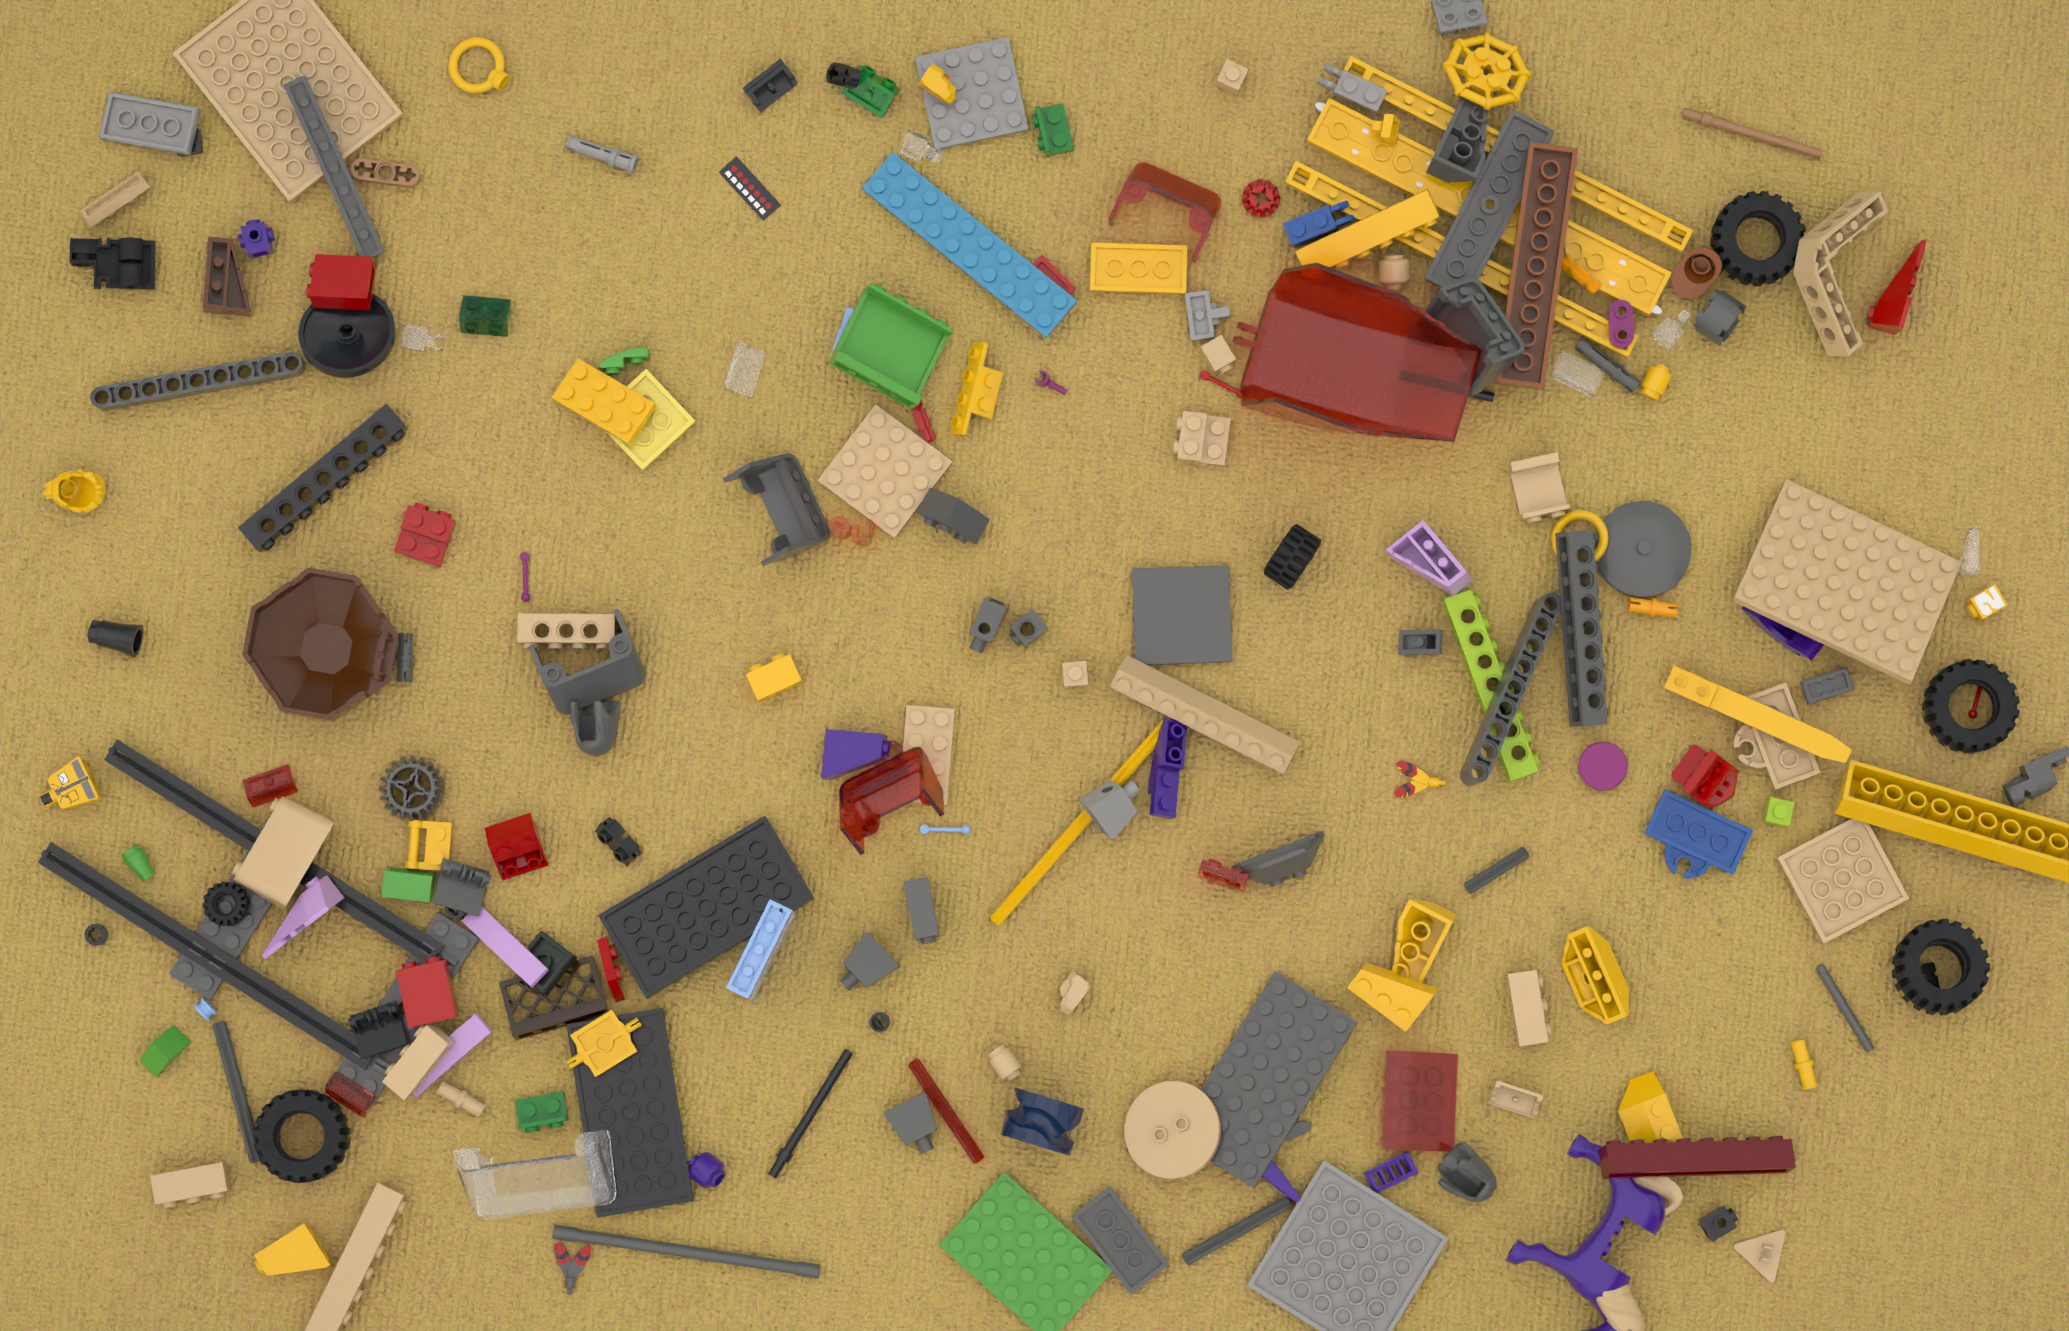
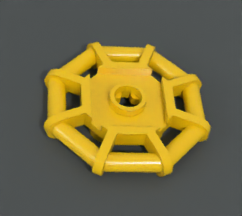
M1489 32L1466 39L1458 38L1454 41V46L1447 60L1443 63V70L1447 73L1455 90L1454 94L1457 97L1461 96L1482 106L1484 110H1490L1492 107L1509 103L1516 104L1520 101V95L1527 81L1531 79V72L1527 70L1518 52L1519 48L1516 45L1512 46L1491 36ZM1482 45V47L1472 52L1468 49L1469 47ZM1489 45L1504 52L1505 54L1501 55L1490 50ZM1460 54L1466 59L1463 65L1456 63ZM1509 59H1512L1517 71L1511 70ZM1482 69H1487L1491 73H1489L1488 75H1484V70ZM1458 74H1461L1462 77L1464 75L1466 79L1465 84H1462ZM1509 80L1516 81L1513 89L1507 86ZM1497 91H1498L1497 94H1499V93L1502 94L1501 96L1492 97V98H1491V96H1490V95H1492L1493 92H1497Z

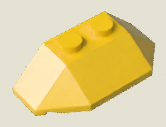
M1590 925L1568 934L1561 965L1580 1008L1593 1017L1600 1019L1606 1025L1628 1016L1629 987L1610 944Z
M1654 1071L1631 1079L1618 1109V1114L1629 1142L1637 1139L1644 1140V1143H1653V1140L1667 1139L1668 1142H1676V1140L1682 1139L1683 1137L1666 1094Z

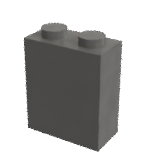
M924 877L903 882L915 940L921 941L922 945L936 942L935 937H939L940 934L928 878Z

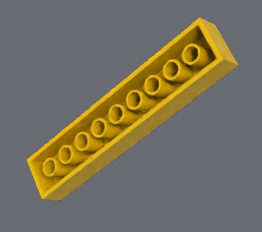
M1849 761L1842 776L1835 814L2069 883L2068 823L1858 761Z

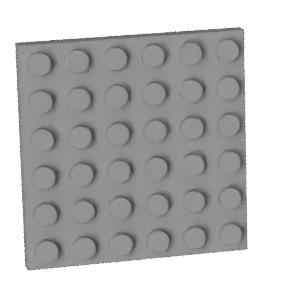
M1323 1160L1301 1195V1200L1296 1203L1248 1281L1247 1286L1319 1331H1392L1449 1238Z

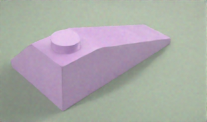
M327 875L320 880L316 876L305 885L307 890L299 896L262 956L265 959L344 899Z

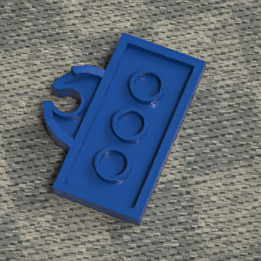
M1664 789L1644 834L1666 844L1664 859L1667 867L1673 874L1678 870L1677 862L1679 859L1684 858L1689 861L1690 868L1687 872L1683 873L1682 877L1688 879L1705 873L1710 865L1733 875L1753 830Z

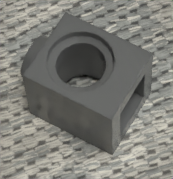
M1031 610L1010 627L1012 631L1010 637L1017 646L1022 644L1026 648L1047 632L1048 628L1037 613ZM1024 624L1033 626L1034 633L1031 636L1021 634L1020 628Z

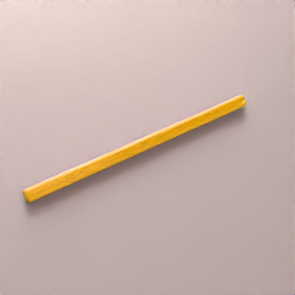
M1163 720L1109 781L1112 780L1122 787L1155 749ZM1085 809L990 916V920L997 926L1003 923L1092 821V818Z

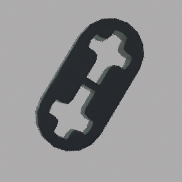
M834 62L828 67L826 79L830 84L855 89L860 83L861 71L858 68Z

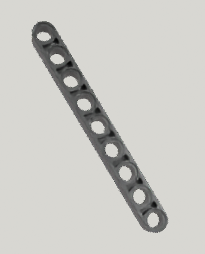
M287 352L99 386L91 392L90 399L92 404L98 409L110 411L298 377L304 373L306 364L297 353ZM292 359H297L299 361L298 367L294 370H289L288 362ZM269 363H273L275 365L274 372L265 374L264 367ZM246 367L251 368V375L246 379H242L240 377L241 370ZM220 372H227L226 381L218 383L216 380L217 375ZM197 376H203L204 382L200 387L193 386V380ZM178 380L180 382L179 389L177 391H170V383ZM149 385H155L156 392L151 396H147L145 393L146 388ZM132 389L131 398L123 400V391ZM103 393H108V401L105 404H99V396Z
M1551 592L1539 597L1531 607L1460 771V779L1466 786L1471 787L1486 781L1491 773L1560 613V596L1556 593ZM1545 601L1549 603L1550 610L1546 608ZM1536 622L1541 625V631L1537 629ZM1527 642L1532 646V652L1528 650ZM1518 663L1523 667V673L1519 671ZM1509 684L1514 688V694L1509 691ZM1500 705L1504 708L1505 715L1500 712ZM1490 726L1495 729L1496 736L1491 734ZM1481 747L1486 750L1487 757L1482 755ZM1472 769L1477 772V779L1473 777Z

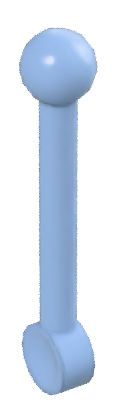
M924 824L920 827V832L923 834L929 832H962L963 834H969L971 831L968 825L962 827H929Z

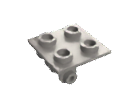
M1431 0L1438 22L1437 29L1439 35L1447 36V34L1455 33V30L1461 33V29L1467 32L1468 28L1469 30L1475 28L1482 29V26L1488 24L1481 0Z

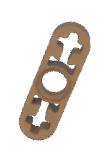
M359 158L353 161L350 168L354 178L361 182L413 188L421 180L419 170L410 164ZM361 164H364L366 169L373 170V165H376L374 169L375 178H371L373 175L371 172H364L363 176H360L356 168H360ZM390 167L392 169V176L389 179L380 178L379 171L381 168ZM400 168V174H408L409 170H412L413 175L416 177L411 178L410 182H407L405 177L398 176L399 181H395L397 178L396 169Z

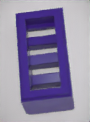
M1405 1151L1363 1174L1371 1189L1376 1193H1380L1419 1172L1409 1152ZM1402 1159L1409 1170L1407 1173L1404 1172L1399 1162ZM1392 1164H1395L1400 1174L1397 1178L1390 1166ZM1386 1168L1391 1178L1390 1182H1387L1381 1171L1382 1169ZM1376 1172L1383 1184L1380 1187L1372 1175Z
M1271 1161L1263 1174V1178L1297 1203L1301 1200V1197L1275 1162Z

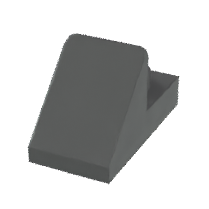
M1399 630L1398 654L1427 655L1432 657L1441 655L1443 630Z

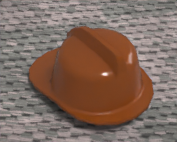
M1697 247L1688 252L1672 274L1671 283L1674 291L1679 296L1688 299H1694L1704 294L1722 270L1720 256L1708 247Z

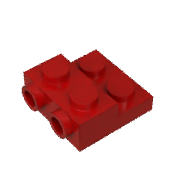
M415 503V506L408 505L394 552L441 568L456 525L455 520L451 519V514L438 510L437 514L429 512V507L420 503Z

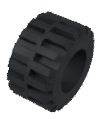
M1295 524L1288 531L1265 566L1264 575L1285 589H1291L1320 547L1321 539L1300 525Z

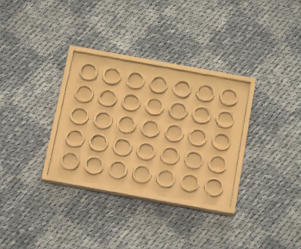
M241 0L172 53L290 203L320 181L324 174L283 84L306 75L344 161L404 116L314 0Z
M1786 479L1732 601L1909 685L1914 678L1961 561Z

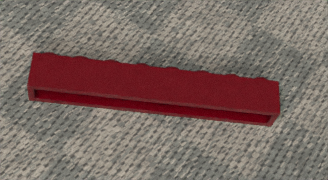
M1759 1136L1747 1137L1745 1140H1737V1137L1723 1138L1722 1141H1714V1138H1702L1696 1142H1691L1690 1138L1678 1139L1676 1142H1668L1667 1139L1653 1140V1143H1644V1140L1637 1139L1622 1144L1620 1140L1607 1141L1606 1145L1598 1150L1602 1179L1786 1174L1796 1168L1792 1139H1783V1136H1772L1768 1140H1760Z

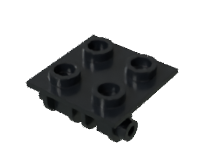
M397 1001L353 1014L348 1018L350 1027H353L361 1060L407 1045Z

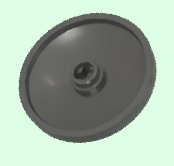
M1636 501L1620 506L1606 517L1603 522L1608 530V546L1603 556L1596 563L1601 576L1612 588L1627 596L1649 598L1667 592L1682 579L1691 559V540L1686 526L1673 511L1658 503ZM1597 531V534H1596V537H1595V548H1594V550L1597 548V545H1598V542H1599V534H1598V531Z

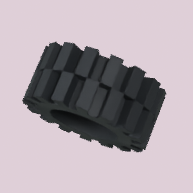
M221 882L214 884L212 888L207 890L208 893L204 895L203 899L205 900L202 905L205 909V915L209 917L208 919L211 922L221 926H233L236 923H240L243 917H246V911L249 909V898L246 896L244 889L240 888L239 885L231 882ZM228 894L234 898L235 907L230 913L224 914L218 910L217 901L222 895Z

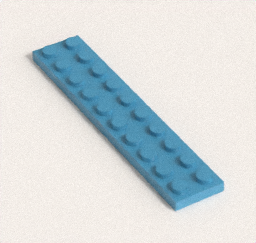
M892 152L862 187L865 193L1046 339L1076 305L1077 300L895 153Z

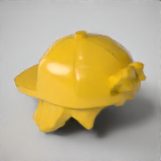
M79 469L77 471L62 472L54 480L47 482L44 485L46 489L43 491V495L46 499L53 498L62 508L70 509L73 512L81 513L84 511L88 513L102 503L106 488L104 479L99 474L91 471L83 472Z

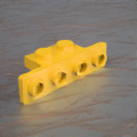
M973 342L969 349V360L962 376L961 392L957 396L956 412L951 420L950 434L966 435L971 414L985 419H992L1003 373L983 366L988 348L987 342Z

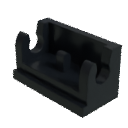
M780 58L744 86L743 91L761 113L796 86L798 82Z

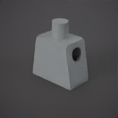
M1111 780L1082 797L1079 802L1099 830L1113 840L1137 813V808L1131 799L1140 792V789L1133 781L1128 782L1121 788Z

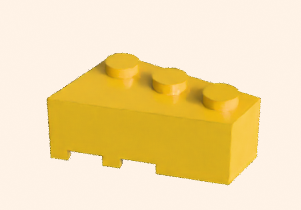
M1368 962L1364 963L1347 987L1405 1032L1438 989L1436 986L1420 983L1411 977L1400 976L1391 970Z

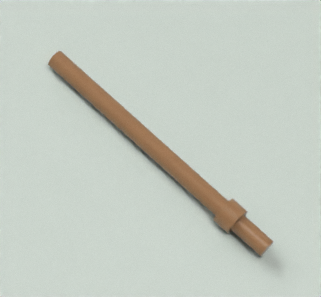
M1684 108L1682 117L1700 122L1699 125L1708 128L1709 126L1717 127L1820 159L1822 154L1821 149L1720 119L1706 111L1701 113Z

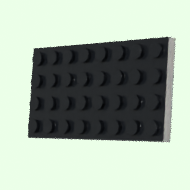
M763 816L598 916L644 996L648 999L749 939L770 899L796 911L815 898L767 817Z
M663 1008L617 1016L624 1025L636 1017L642 1024L641 1027L630 1033L631 1041L638 1052L597 1077L594 1076L590 1067L584 1062L573 1068L597 1218L694 1201ZM594 1020L566 1024L571 1057L578 1054L577 1046L570 1035Z

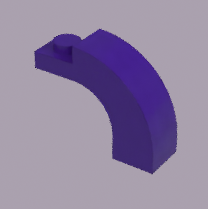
M1744 606L1741 608L1764 632L1798 656L1802 655L1812 661L1824 646V644Z

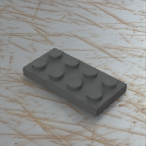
M1110 1186L1072 1215V1218L1130 1295L1169 1265Z

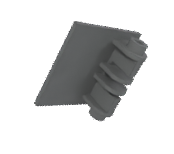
M443 858L433 904L479 917L486 884H489L491 879L489 871Z

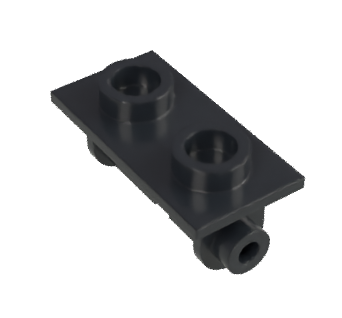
M608 817L595 830L598 839L604 845H608L613 851L614 857L627 867L633 859L642 854L639 850L641 847L630 835L624 840L620 838L626 831L616 819L612 820Z

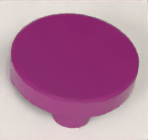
M1597 742L1587 747L1581 754L1578 762V771L1581 779L1589 787L1599 791L1610 790L1618 786L1625 778L1628 766L1627 759L1618 746L1609 742Z

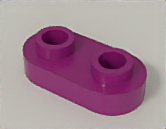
M1625 300L1613 302L1608 310L1609 341L1617 349L1627 348L1634 339L1633 308ZM1623 308L1625 315H1619L1617 309ZM1618 332H1624L1626 338L1623 340L1619 339Z

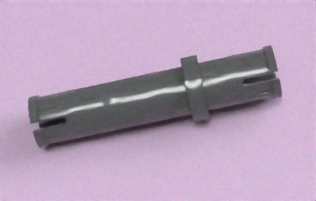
M1585 337L1576 346V351L1609 375L1610 380L1613 382L1615 380L1631 394L1641 381L1624 369L1625 366L1623 364L1619 365Z

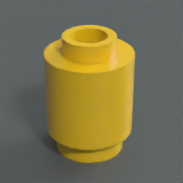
M1659 363L1656 366L1650 365L1641 384L1642 390L1640 393L1658 401L1659 397L1663 396L1672 378V375L1669 373L1670 369Z

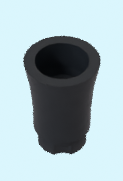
M92 620L87 637L89 643H94L97 646L109 648L135 658L142 645L144 630L142 625Z

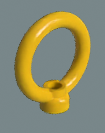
M482 37L466 39L460 42L450 55L448 63L450 77L454 84L465 92L483 93L493 87L501 91L509 80V74L504 72L505 61L502 51L489 39ZM472 47H483L489 50L495 59V69L491 71L487 81L480 84L468 83L460 76L458 71L459 58L467 49Z
M1574 510L1566 513L1565 516H1562L1556 522L1552 530L1551 544L1554 553L1557 556L1555 533H1562L1564 527L1571 521L1583 519L1591 522L1598 531L1599 542L1594 550L1595 561H1598L1605 553L1609 541L1605 523L1598 515L1587 510Z

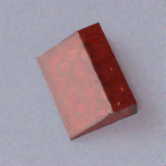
M1384 1051L1381 1149L1448 1152L1452 1147L1454 1148L1458 1054Z

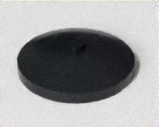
M372 293L370 310L313 308L311 304L300 321L298 337L305 358L315 369L329 376L350 378L372 371L388 357L394 346L396 327L392 313L386 303Z

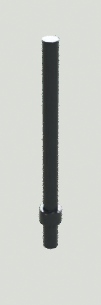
M844 1049L785 1147H781L776 1156L778 1158L768 1173L772 1177L777 1178L786 1162H790L793 1157L792 1152L852 1057L853 1053L847 1049Z

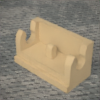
M1494 1080L1487 1104L1534 1119L1538 1114V1107L1544 1095Z

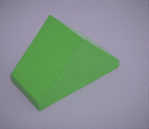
M173 1025L150 1044L139 1061L155 1077H158L191 1041Z

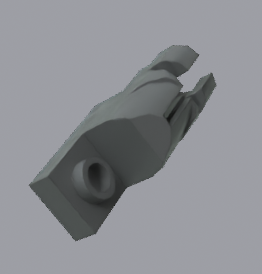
M2068 746L2019 767L2023 776L2020 774L2008 784L2003 785L2005 796L2012 807L2025 802L2024 793L2027 798L2032 799L2050 791L2057 784L2050 764L2055 768L2066 763L2065 757L2069 756Z

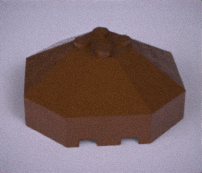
M308 567L295 579L285 583L273 591L266 599L261 602L259 601L251 607L242 655L274 699L281 712L334 722L390 683L399 634L360 578L354 575Z

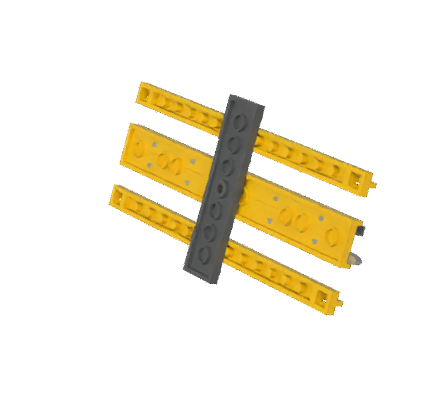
M1350 56L1344 68L1345 71L1386 89L1387 93L1383 99L1384 102L1443 132L1446 131L1456 109ZM1350 68H1353V69H1355V70H1357V71L1363 73V75H1361V74H1359V73H1357V72L1351 70ZM1328 98L1326 104L1317 102L1315 109L1321 114L1306 143L1410 196L1428 189L1437 209L1455 218L1446 237L1420 225L1414 228L1415 233L1403 239L1401 235L1392 238L1434 260L1424 280L1441 288L1466 278H1475L1484 286L1507 297L1511 270L1489 260L1498 241L1514 248L1528 145L1530 142L1549 144L1555 131L1512 109L1501 132L1486 125L1485 153L1488 154V157L1476 180L1447 183L1426 173L1435 154L1434 151L1399 133L1396 144L1387 143L1381 138L1380 134L1372 131L1374 120ZM1298 161L1293 165L1285 181L1286 185L1329 207L1343 201H1348L1350 206L1339 212L1345 215H1353L1357 221L1388 208ZM1575 170L1572 198L1680 253L1683 252L1693 232L1692 229ZM1297 172V173H1299V174H1301V175L1307 177L1308 180L1305 179V178H1303V177H1301V176H1299V175H1297V174H1295V173ZM1568 220L1563 258L1566 255H1570L1575 260V264L1579 263L1592 275V279L1596 278L1601 283L1598 292L1616 301L1625 300L1629 302L1633 310L1647 317L1650 314L1660 315L1662 310L1656 305V302L1672 272ZM1670 231H1673V232H1675V233H1677V234L1683 236L1684 238H1681V237H1679V236H1677V235L1671 233ZM1561 267V273H1563V274L1569 276L1570 278L1574 279V278L1569 274L1570 271H1568V270L1565 271V270ZM1557 295L1554 322L1625 358L1629 357L1639 337L1638 335L1634 334V339L1627 348L1617 349L1609 341L1607 319ZM1618 332V337L1625 339L1626 334Z

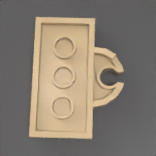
M1786 682L1747 696L1800 720ZM1748 724L1741 726L1734 735L1733 749L1738 748L1743 742H1747L1752 746V753L1747 756L1739 755L1736 757L1738 761L1749 768H1766L1774 790L1821 773L1813 753Z

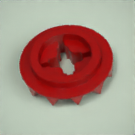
M1258 179L1250 182L1242 194V204L1245 210L1250 215L1258 218L1272 215L1280 204V194L1277 186L1269 180ZM1263 190H1266L1265 198L1268 201H1263L1259 207H1256L1257 198L1254 195H1260Z

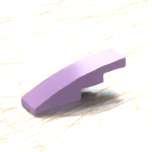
M482 906L479 917L467 914L462 920L469 929L532 988L549 971L542 962Z
M477 1013L449 1036L455 1043L414 1094L415 1097L420 1096L493 1032Z

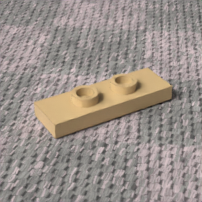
M137 171L84 207L80 212L91 228L104 218L112 216L123 205L131 203L150 186L142 173Z

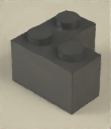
M929 488L916 512L924 517L923 522L933 528H936L938 525L937 528L948 534L954 533L953 538L963 544H966L967 541L977 544L990 520L962 500L933 488Z

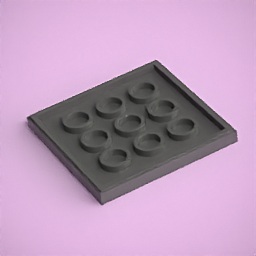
M1229 565L1132 569L1136 660L1146 665L1232 662Z

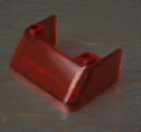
M1138 163L1134 166L1122 187L1109 216L1108 225L1113 227L1125 200L1130 203H1138L1145 198L1147 191L1152 192L1191 210L1188 219L1189 225L1194 231L1202 234L1192 256V262L1196 263L1220 211L1221 199L1219 195L1149 163Z
M913 747L846 780L839 789L840 830L860 855L865 853L864 838L878 831L880 817L919 798L923 805H932L940 817L944 815L943 789L921 747Z

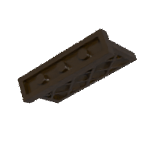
M593 956L575 960L569 968H574L573 971L568 970L566 972L570 976L563 987L559 984L555 986L561 989L555 1002L545 997L542 992L539 994L530 989L528 983L526 985L521 984L525 982L521 977L499 983L510 1023L511 1034L516 1041L565 1027L566 1024L596 1018L609 1012ZM590 963L592 972L587 980L576 975L581 965ZM573 977L585 983L578 995L567 989ZM592 978H594L595 984L591 983ZM518 985L523 990L517 1000H514L508 996L506 987ZM588 985L597 989L598 999L588 1001L582 997ZM526 991L538 996L532 1008L520 1003ZM565 992L576 997L572 1006L567 1008L558 1004ZM541 999L553 1004L549 1012L543 1015L535 1011ZM510 1001L513 1002V1003H515L512 1008H511ZM518 1005L529 1011L525 1020L515 1022L513 1014Z

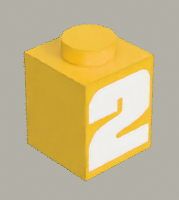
M1995 584L1966 601L1968 604L1966 609L1973 619L1976 618L1978 622L2008 605Z

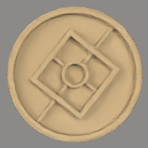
M1181 1081L1157 1083L1145 1089L1130 1106L1124 1126L1125 1142L1131 1157L1146 1172L1164 1179L1189 1177L1203 1169L1216 1153L1221 1137L1220 1117L1212 1100L1199 1088Z

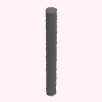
M1822 964L1815 968L1864 1050L1869 1052L1875 1047L1825 965Z

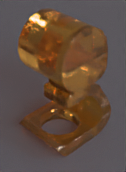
M835 516L829 522V530L835 538L846 540L852 536L854 543L859 547H867L872 543L875 525L869 519L867 536L862 538L859 526L855 525L852 527L845 517Z

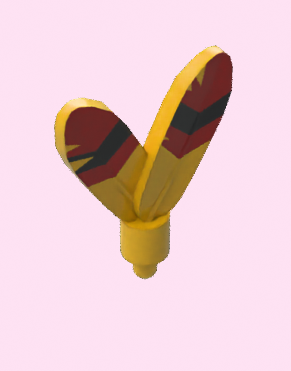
M1397 762L1399 771L1414 780L1398 787L1394 793L1397 798L1410 797L1428 788V786L1439 787V785H1446V781L1439 780L1437 777L1429 778L1426 773L1409 762Z

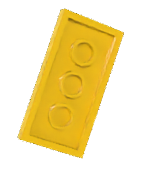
M1091 242L1090 292L1186 293L1187 245Z
M579 358L551 397L558 404L630 446L657 407L654 402Z

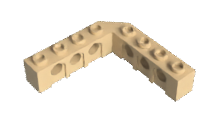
M1880 191L1858 192L1799 239L1793 273L1827 356H1849L1863 345L1860 334L1856 331L1851 320V312L1847 310L1842 298V290L1838 288L1835 281L1834 271L1829 260L1838 253L1837 250L1843 245L1851 243L1853 241L1852 238L1859 232L1867 230V226L1875 219H1880L1888 213Z

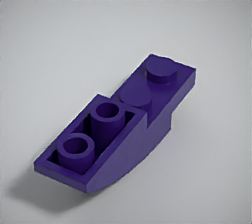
M1170 718L1163 719L1151 765L1148 794H1151V816L1174 819L1176 818L1180 770L1184 769L1187 726Z

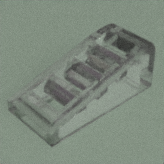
M1971 527L1967 532L1960 559L1961 565L1957 572L1958 578L1976 577L1980 574L1978 527Z

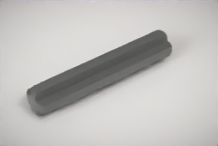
M1521 847L1464 883L1466 890L1472 894L1530 857L1528 851Z

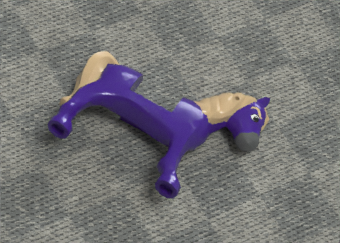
M1578 1134L1572 1142L1567 1155L1574 1159L1587 1158L1600 1167L1598 1150L1602 1147L1589 1142L1584 1136ZM1671 1177L1609 1179L1611 1185L1610 1202L1596 1227L1582 1241L1576 1251L1570 1255H1560L1547 1248L1541 1242L1526 1245L1519 1239L1516 1240L1510 1249L1505 1261L1514 1265L1526 1261H1534L1557 1271L1568 1280L1570 1286L1581 1297L1596 1307L1605 1322L1597 1328L1582 1331H1645V1321L1629 1286L1631 1278L1601 1260L1600 1257L1601 1255H1607L1612 1246V1243L1609 1241L1613 1234L1618 1235L1625 1223L1621 1221L1623 1217L1656 1235L1664 1222L1665 1216L1682 1204L1683 1196L1681 1189ZM1663 1197H1666L1668 1199V1204L1666 1206Z

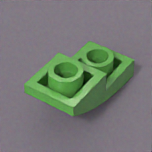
M641 347L614 354L599 363L601 371H606V375H619L620 371H626V361H629V364L639 365L644 364V360H649L648 347Z

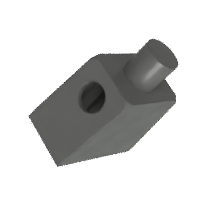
M989 596L983 599L970 630V634L974 635L969 647L970 649L983 654L987 642H994L1010 605ZM983 623L989 624L990 629L988 632L982 630Z
M867 932L843 962L850 971L840 979V982L849 991L859 981L868 988L900 966Z
M926 1092L884 1112L885 1117L905 1145L915 1141L921 1154L934 1148L929 1134L937 1131Z

